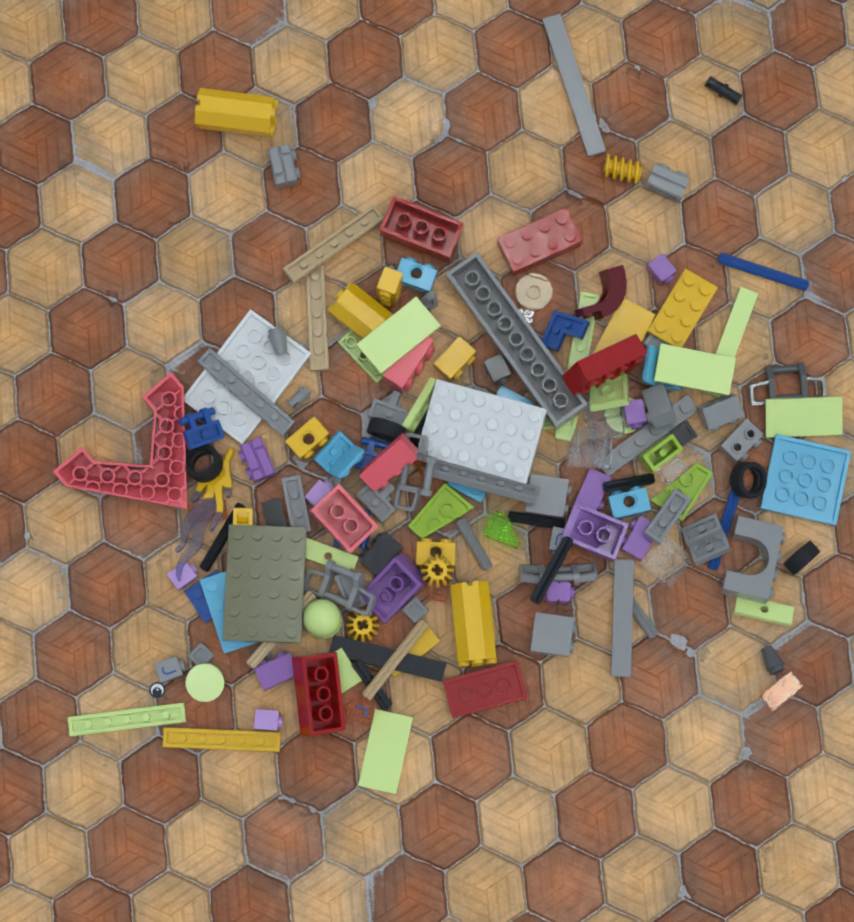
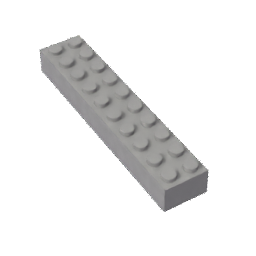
M477 252L446 273V279L500 354H502L533 400L540 408L548 409L546 418L555 430H558L587 409L588 404L580 393L572 395L562 378L565 372Z

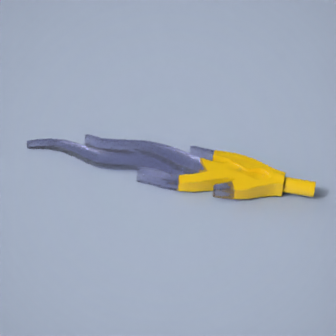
M231 448L227 449L224 456L223 468L220 474L212 481L199 482L191 498V502L195 503L207 488L203 498L188 512L183 521L180 543L175 551L179 553L185 547L192 528L193 537L189 547L178 560L176 566L178 581H181L184 565L201 549L204 532L209 520L215 514L209 526V530L213 532L223 516L224 488L226 497H231L233 484L230 462L235 452Z

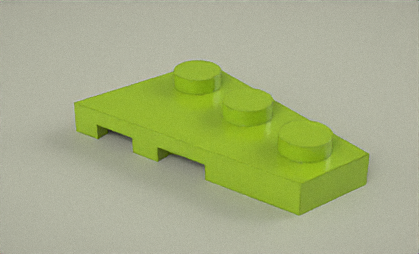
M696 463L651 499L650 502L662 508L676 488L691 499L678 520L683 522L713 475V472Z
M444 483L412 520L408 528L423 539L471 511L474 507Z

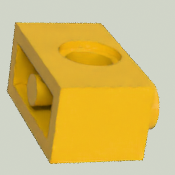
M314 416L285 442L300 461L304 458L308 460L313 456L314 450L318 446L321 448L329 441L330 434ZM306 436L314 438V442L309 445L303 441Z
M423 538L421 542L417 541L416 566L424 567L422 565L423 562L430 564L428 561L429 556L435 561L430 552L432 549L438 548L442 553L439 561H441L443 556H446L444 563L446 564L451 561L452 565L448 568H455L456 543H452L450 539H440V542H432V539Z

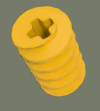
M607 153L603 172H605L606 178L612 174L613 180H615L619 175L620 181L627 177L628 183L634 179L635 185H637L641 178L644 163L641 167L638 160L634 165H632V159L625 163L624 157L618 162L617 155L610 160V154Z

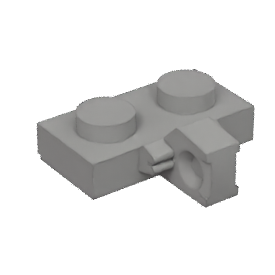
M393 390L390 399L385 398V401L374 398L368 417H379L402 425L410 411L401 408L402 403L398 402L401 392Z
M391 483L384 489L379 488L375 492L366 484L356 494V497L382 523L396 511L389 503L392 500L390 495L396 490Z

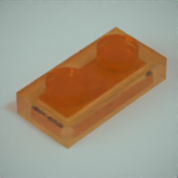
M789 671L760 697L774 711L803 685Z

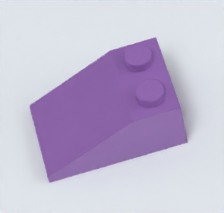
M575 502L561 539L568 536L573 539V545L613 562L616 559L629 524Z
M404 553L395 556L365 588V590L377 597L372 611L385 624L430 581L429 579L423 581L425 575L421 573L420 569ZM363 594L368 606L370 598Z

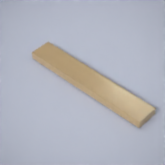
M373 204L283 268L284 273L295 285L383 222L384 216Z
M323 264L306 276L309 352L311 353L309 357L310 372L329 371L325 268Z

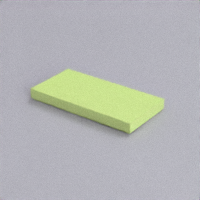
M415 297L357 343V347L382 375L438 330L441 325L421 301Z
M661 343L653 382L729 396L736 358Z
M842 396L765 399V437H775L776 434L787 437L843 435Z
M375 709L358 786L392 794L397 793L413 717Z

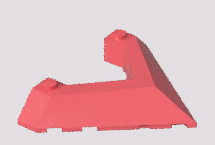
M170 372L142 396L143 400L154 411L150 465L94 461L88 452L81 447L53 471L66 487L187 509L186 443L183 435L185 425L180 426L178 423V419L185 415L184 386Z

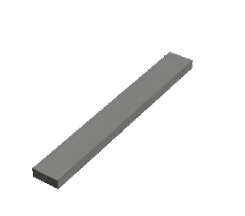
M561 14L543 18L542 22L587 157L606 153Z

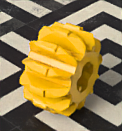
M438 554L435 555V561L429 556L428 561L430 564L422 563L424 567L428 568L421 570L422 574H427L423 577V581L430 578L429 586H432L434 581L436 582V588H439L440 581L446 586L445 578L452 580V576L447 574L454 572V569L448 568L452 565V562L449 561L445 564L446 556H443L441 561H439ZM437 566L440 570H443V573L440 572L439 576L432 572V569L435 570Z
M354 612L356 618L348 617L353 623L346 624L347 628H354L348 634L352 635L356 632L354 640H357L360 635L361 642H365L364 636H367L369 641H371L370 633L378 634L373 628H379V624H372L378 620L377 616L370 619L372 612L370 616H359L357 612ZM364 621H366V626H368V628H363L362 630H359L360 626L358 625V623H363Z

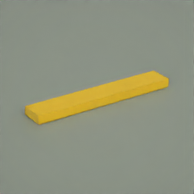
M165 727L163 729V747L280 752L281 732Z

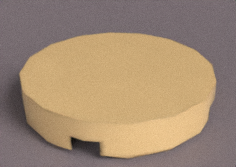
M530 273L520 278L516 284V300L521 307L527 310H541L552 299L553 289L551 283L541 274Z

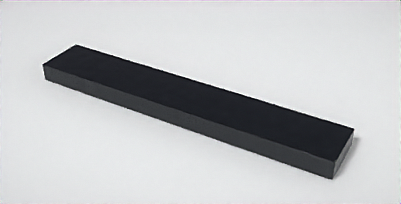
M333 635L329 652H335L342 648L350 660L356 661L361 659L363 663L383 667L396 650ZM407 653L395 671L442 682L447 663Z

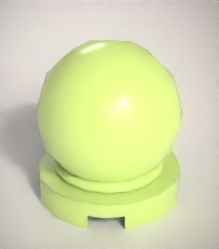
M319 599L311 602L303 612V623L311 636L316 639L325 640L339 632L342 625V616L335 603Z

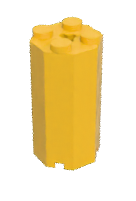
M206 88L199 89L197 94V100L199 101L195 107L196 128L269 138L274 136L275 127L277 128L278 123L276 111H278L279 100L275 99V97Z
M352 282L344 290L341 289L335 297L337 301L332 303L327 310L334 319L361 340L393 315Z
M489 581L461 582L450 585L458 667L470 666L469 663H471V667L483 666L484 662L485 664H496L497 658Z

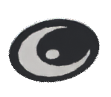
M160 682L153 683L149 688L151 696L154 698L162 697L165 693V686Z

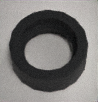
M372 417L367 428V433L371 436L392 442L405 432L404 426L379 417Z
M205 444L191 449L186 455L185 469L195 481L200 483L212 481L222 471V456L211 445ZM211 454L213 456L212 465L206 471L196 472L194 470L196 461L201 456Z
M740 462L732 469L730 486L738 497L757 498L766 488L767 475L760 464L756 462ZM747 469L752 471L754 483L750 491H747L743 485V476Z
M808 541L783 565L792 575H795L820 553V550L812 541Z

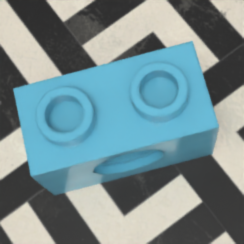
M410 257L406 259L401 258L397 271L403 273V286L424 294L432 290L438 272L434 266L430 264L421 265L417 263V260ZM414 271H419L422 276L416 279L411 274Z
M640 486L629 488V491L624 493L621 490L614 491L607 498L611 517L618 520L651 511L646 487L640 488ZM630 498L633 500L634 505L627 507L624 505L623 500Z

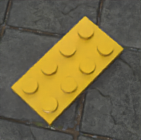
M685 268L647 333L665 342L667 345L683 347L718 287Z

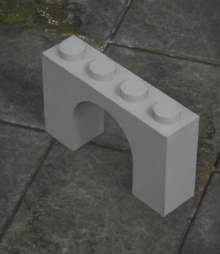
M742 516L737 517L732 539L751 543L760 548L765 556L766 565L765 569L756 575H745L727 570L723 577L721 594L763 604L772 599L774 594L772 582L776 581L778 570L775 569L776 562H780L782 554L779 551L780 544L783 545L785 533H782L783 526Z

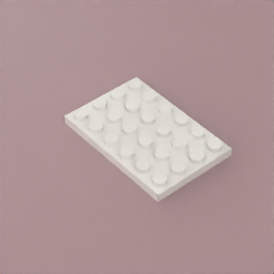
M250 309L217 354L275 404L307 362L311 353L286 335L287 354L276 356L267 336L269 335L268 330L276 327ZM205 369L184 396V403L197 412L202 408L208 409L213 407L216 413L211 415L212 421L219 419L222 430L241 444H245L263 420Z
M436 379L421 435H425L428 438V455L526 484L528 483L548 409ZM420 439V441H419L418 452H417V453H420V454H422V441H421V439Z

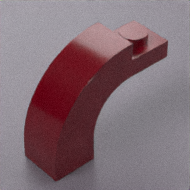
M623 265L599 272L602 283L600 300L594 305L575 310L576 317L583 316L584 319L594 317L595 320L611 315L619 308L624 300L627 289V279Z

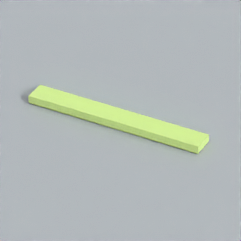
M581 291L578 309L596 304L599 301L600 295ZM594 317L584 319L588 320L590 324L583 340L572 338L567 371L577 361L589 356L595 324ZM578 416L556 430L554 439L573 443Z

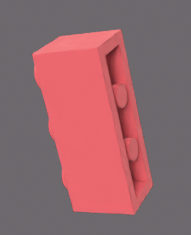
M402 433L361 469L359 477L374 492L379 488L383 489L388 485L389 479L392 476L397 477L403 471L402 468L406 464L411 465L417 459L418 448Z

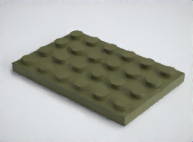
M229 524L223 641L301 644L306 527Z

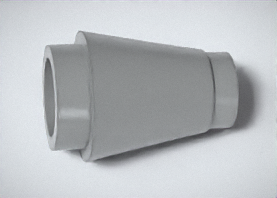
M283 327L268 330L269 335L267 336L276 356L287 354L286 331L283 330Z

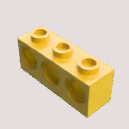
M384 267L377 285V300L385 307H395L403 289V273Z

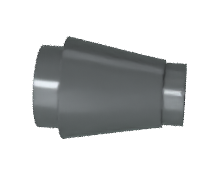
M772 645L761 649L766 670L771 676L785 670L784 662Z

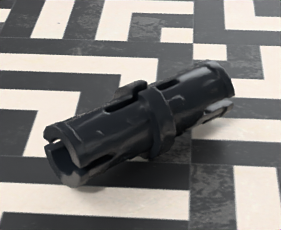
M712 76L709 77L705 84V87L719 94L720 98L724 97L735 105L738 104L743 96L730 88L727 83L723 84Z

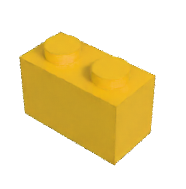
M459 336L434 363V368L448 381L458 380L464 373L462 369L466 365L471 366L476 360V350Z

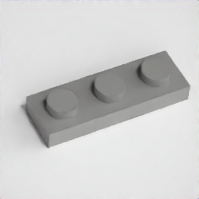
M301 476L281 478L291 527H306V533L312 532Z
M675 488L643 535L657 545H660L691 499Z

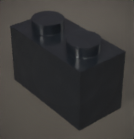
M386 531L383 535L379 533L373 540L374 545L370 549L366 547L360 554V557H362L360 563L376 577L403 550V547Z

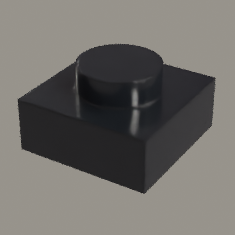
M687 420L670 431L681 446H684L698 436Z

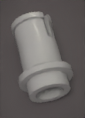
M304 386L302 388L299 387V391L287 401L295 410L307 398L310 399L311 393Z

